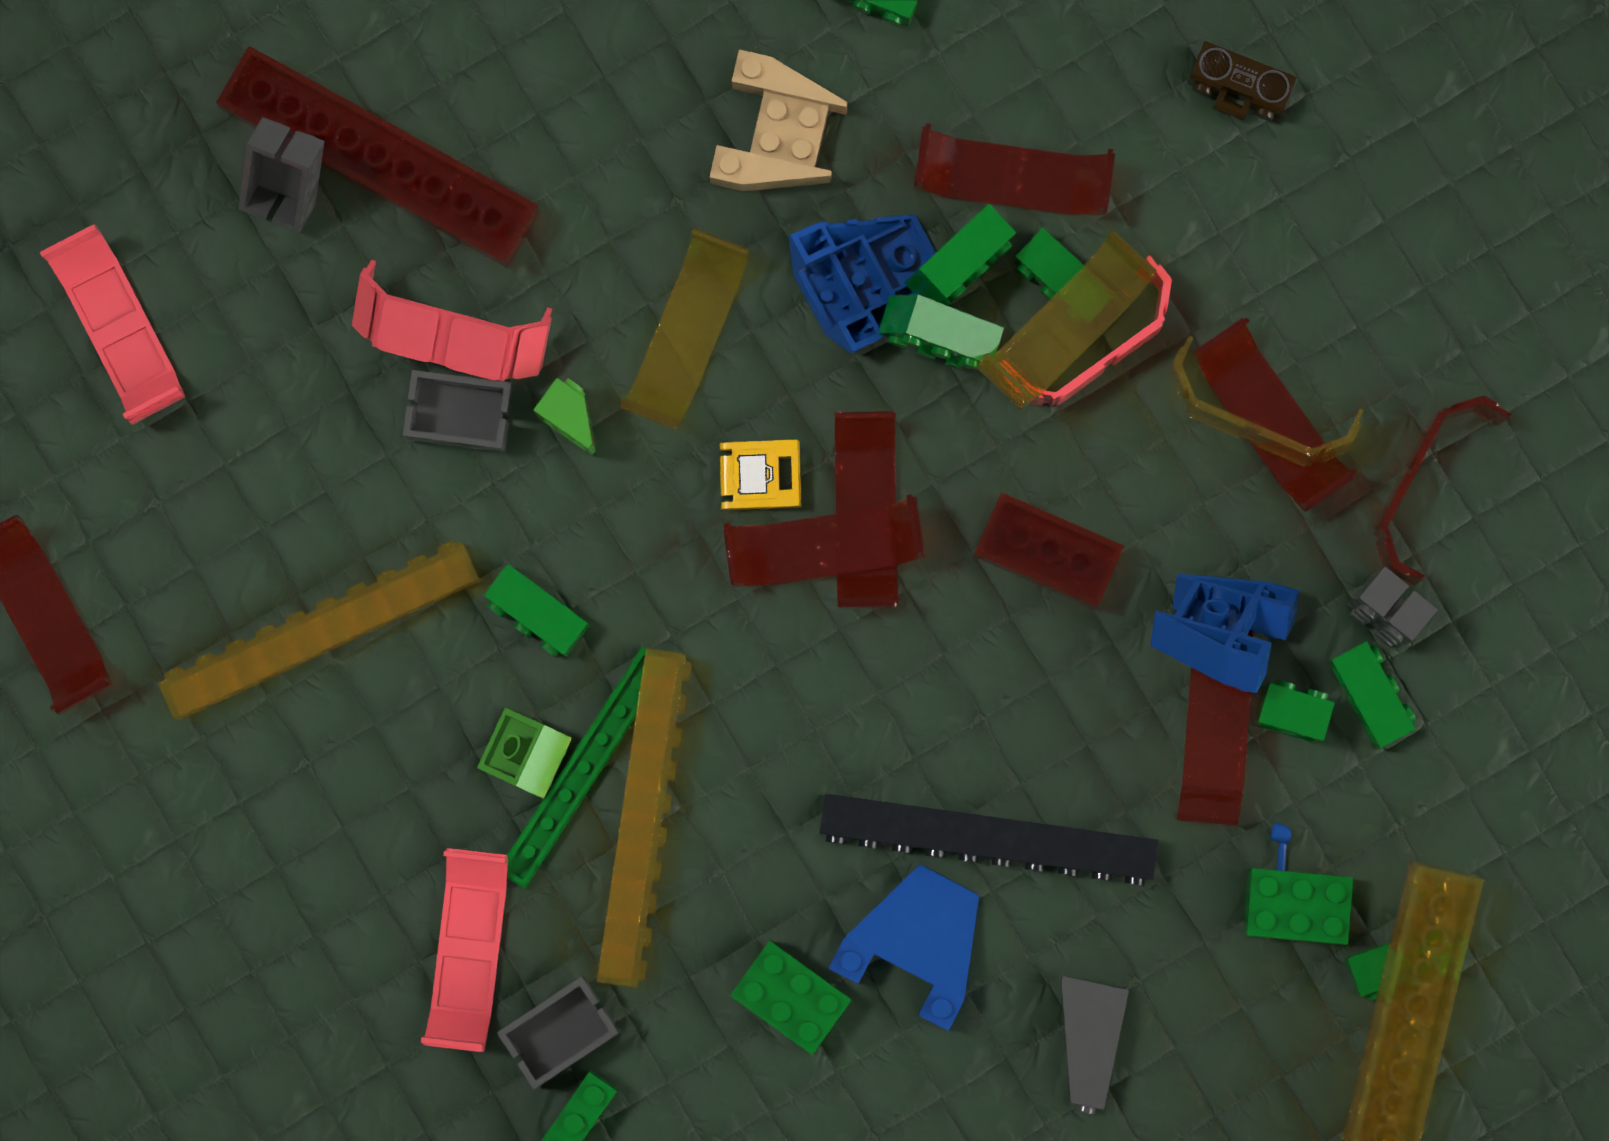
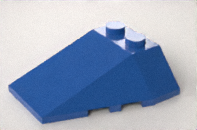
M915 214L877 217L874 220L865 221L853 219L846 222L829 224L828 222H818L788 237L793 275L824 334L850 354L879 341L883 337V335L878 334L889 296L915 295L904 282L936 253Z

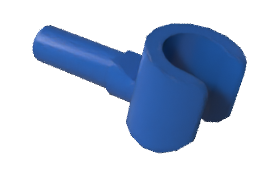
M1275 822L1271 830L1270 840L1279 842L1277 870L1285 871L1286 850L1291 838V831L1287 825Z

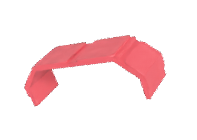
M93 224L41 251V256L48 261L64 287L122 400L126 411L123 413L124 418L133 425L185 398L177 374L100 229Z
M1151 256L1145 259L1141 267L1159 291L1154 322L1057 392L1020 387L1002 363L997 365L995 375L1001 381L1000 386L1012 402L1042 406L1043 403H1048L1050 407L1053 405L1059 406L1099 377L1107 366L1117 364L1157 335L1165 321L1164 315L1167 312L1172 279L1160 264L1157 265Z
M371 260L368 267H364L361 271L352 326L362 337L368 338L372 342L373 347L418 361L440 364L455 371L492 381L499 380L504 382L505 379H522L539 375L544 361L552 321V308L547 307L540 322L507 327L386 294L373 280L376 265L374 260Z
M446 848L443 855L446 856V886L431 1010L425 1036L421 1037V1043L425 1046L484 1052L493 1009L507 890L508 855Z

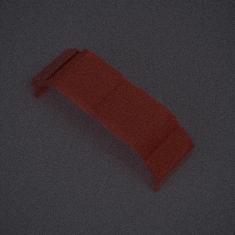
M926 123V127L923 126L914 184L916 189L951 199L1064 215H1106L1115 160L1113 149H1108L1107 154L1072 155L957 139L930 130L931 124Z
M1241 318L1195 350L1193 356L1213 392L1252 444L1254 450L1276 481L1292 497L1294 502L1304 512H1307L1356 478L1355 473L1357 471L1354 468L1349 471L1331 453L1260 353L1247 327L1250 322L1249 319Z
M1484 395L1454 404L1448 409L1445 407L1430 418L1405 466L1407 467L1405 474L1396 482L1373 526V529H1375L1373 535L1377 536L1378 539L1376 541V548L1382 567H1387L1402 581L1406 580L1416 585L1424 580L1425 575L1399 562L1388 525L1444 420L1475 412L1500 425L1510 417L1511 413L1500 408L1499 403Z
M894 411L835 412L837 609L898 608L895 468L896 413Z
M912 494L907 495V500L885 507L768 525L733 526L728 522L724 523L723 526L729 575L733 587L769 586L900 566L901 564L926 558L917 496L913 497Z
M14 515L1 522L0 600L49 688L54 703L50 706L51 710L56 712L57 715H61L112 687L113 684L100 652L74 608L49 559L32 535L30 529L19 515Z
M1249 630L1247 636L1253 637V630ZM1192 667L1190 671L1182 786L1178 811L1175 813L1174 818H1176V821L1237 826L1245 779L1251 692L1241 691L1235 687L1222 684Z

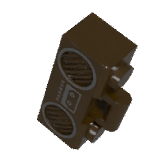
M1204 41L1187 84L1193 86L1192 90L1200 95L1210 97L1211 94L1217 95L1218 97L1213 107L1215 110L1244 121L1250 108L1255 110L1254 115L1272 121L1273 118L1278 120L1281 118L1297 77ZM1225 95L1243 101V106L1224 99Z

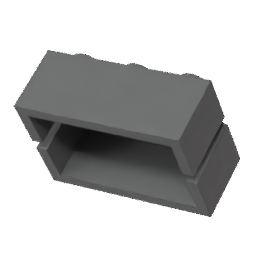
M262 117L246 145L239 210L266 220L280 195H285L272 219V223L300 233L315 207L325 141L300 131H296L295 134L290 133V127Z
M412 370L408 400L412 405L418 406L417 411L411 406L406 408L403 437L408 441L505 453L509 423L503 417H510L514 387L509 382Z
M1383 567L1372 574L1346 605L1352 610L1350 616L1362 626H1366L1368 623L1375 627V630L1378 631L1375 636L1390 648L1393 645L1399 648L1412 642L1438 609L1415 590L1405 601L1402 598L1399 599L1409 585L1387 567Z
M581 976L497 1032L513 1058L520 1054L525 1058L517 1065L533 1090L620 1033L605 1007L598 1010L595 1006L600 1000L584 976Z

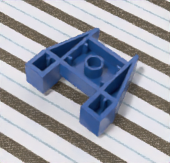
M1178 574L1172 609L1177 611L1175 615L1156 610L1150 646L1222 684L1235 687L1241 691L1257 693L1267 674L1272 642L1247 636L1250 630L1264 634L1269 638L1286 640L1295 623L1300 590L1267 581Z

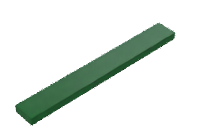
M643 646L640 648L508 852V879L524 889L527 888L669 668L670 664Z

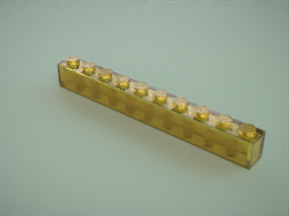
M455 540L445 543L437 548L438 554L427 559L425 554L417 556L406 562L408 567L399 572H396L394 568L377 575L378 581L365 586L363 582L354 585L346 590L347 596L335 600L334 596L326 598L315 604L317 609L308 614H305L303 610L286 617L287 623L274 628L273 624L268 625L255 632L256 638L244 642L243 638L225 645L226 651L217 656H214L211 652L194 660L196 665L183 670L181 666L164 674L165 680L158 682V685L173 718L178 721L481 582L466 546L462 542L456 544Z
M646 648L597 982L637 988L638 980L645 981L647 961L641 960L643 947H650L652 928L646 927L648 914H655L657 894H651L653 880H660L662 861L656 860L658 847L664 848L667 828L661 827L662 815L669 814L672 799L671 794H666L667 781H674L677 761H671L672 748H679L682 728L676 727L677 714L684 715L687 695L681 694L682 681L689 682L692 662L685 661L686 654Z

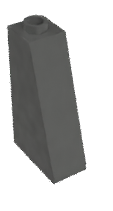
M1061 975L1060 993L1069 1102L1076 1104V1111L1095 1114L1096 1108L1104 1110L1129 990Z

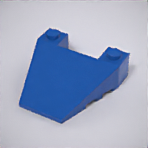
M919 865L844 937L828 969L859 984L873 955L875 954L933 985L918 1016L949 1031L965 998L979 895Z

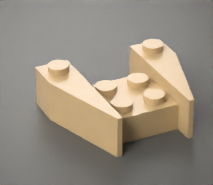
M739 50L732 77V89L763 96L750 153L717 145L709 176L710 184L744 192L831 183L832 171L817 168L816 164L828 111L846 115L847 102L773 57Z

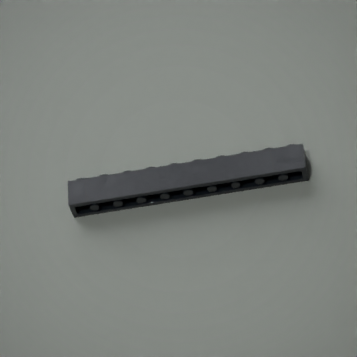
M825 794L819 833L826 835L825 842L845 844L846 838L859 840L860 847L878 849L879 843L893 844L892 851L912 853V847L926 849V856L945 858V853L951 852L959 854L958 860L978 863L980 856L992 858L991 865L1011 867L1012 861L1025 863L1026 870L1045 872V866L1059 867L1058 874L1077 877L1079 870L1092 872V879L1111 881L1112 875L1124 876L1125 883L1142 886L1145 885V879L1153 880L1158 848L1157 839Z

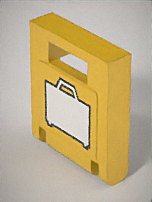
M799 440L719 443L720 451H732L730 456H720L721 497L733 496V502H721V510L801 507ZM779 458L791 459L792 489L780 490Z

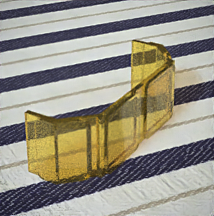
M692 228V238L682 269L637 378L627 397H622L620 407L622 410L674 431L679 429L695 396L737 294L750 256V250L696 228Z
M1112 229L1104 243L1085 266L997 353L992 356L986 353L977 369L1022 410L1044 393L1129 308L1153 280L1157 270Z
M1189 335L1184 347H1180L1173 362L1170 376L1181 403L1183 400L1186 403L1185 412L1189 413V417L1234 437H1244L1254 441V445L1302 466H1312V463L1321 459L1320 462H1324L1350 451L1361 427L1359 421L1364 410L1359 408L1347 436L1315 448H1310L1196 399L1183 368L1191 350L1193 337Z

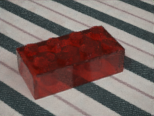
M1001 492L973 557L1096 610L1124 545Z

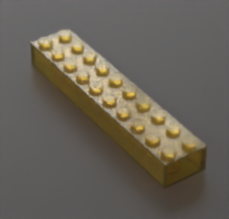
M1410 860L1342 1141L1421 1140L1484 881L1477 875Z

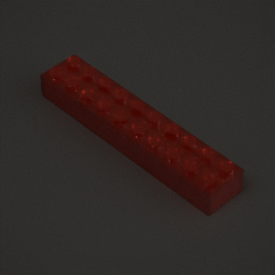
M248 46L216 101V104L223 112L256 129L260 120L264 117L290 127V133L295 134L296 131H300L325 141L321 166L507 269L540 213L537 204L251 46Z

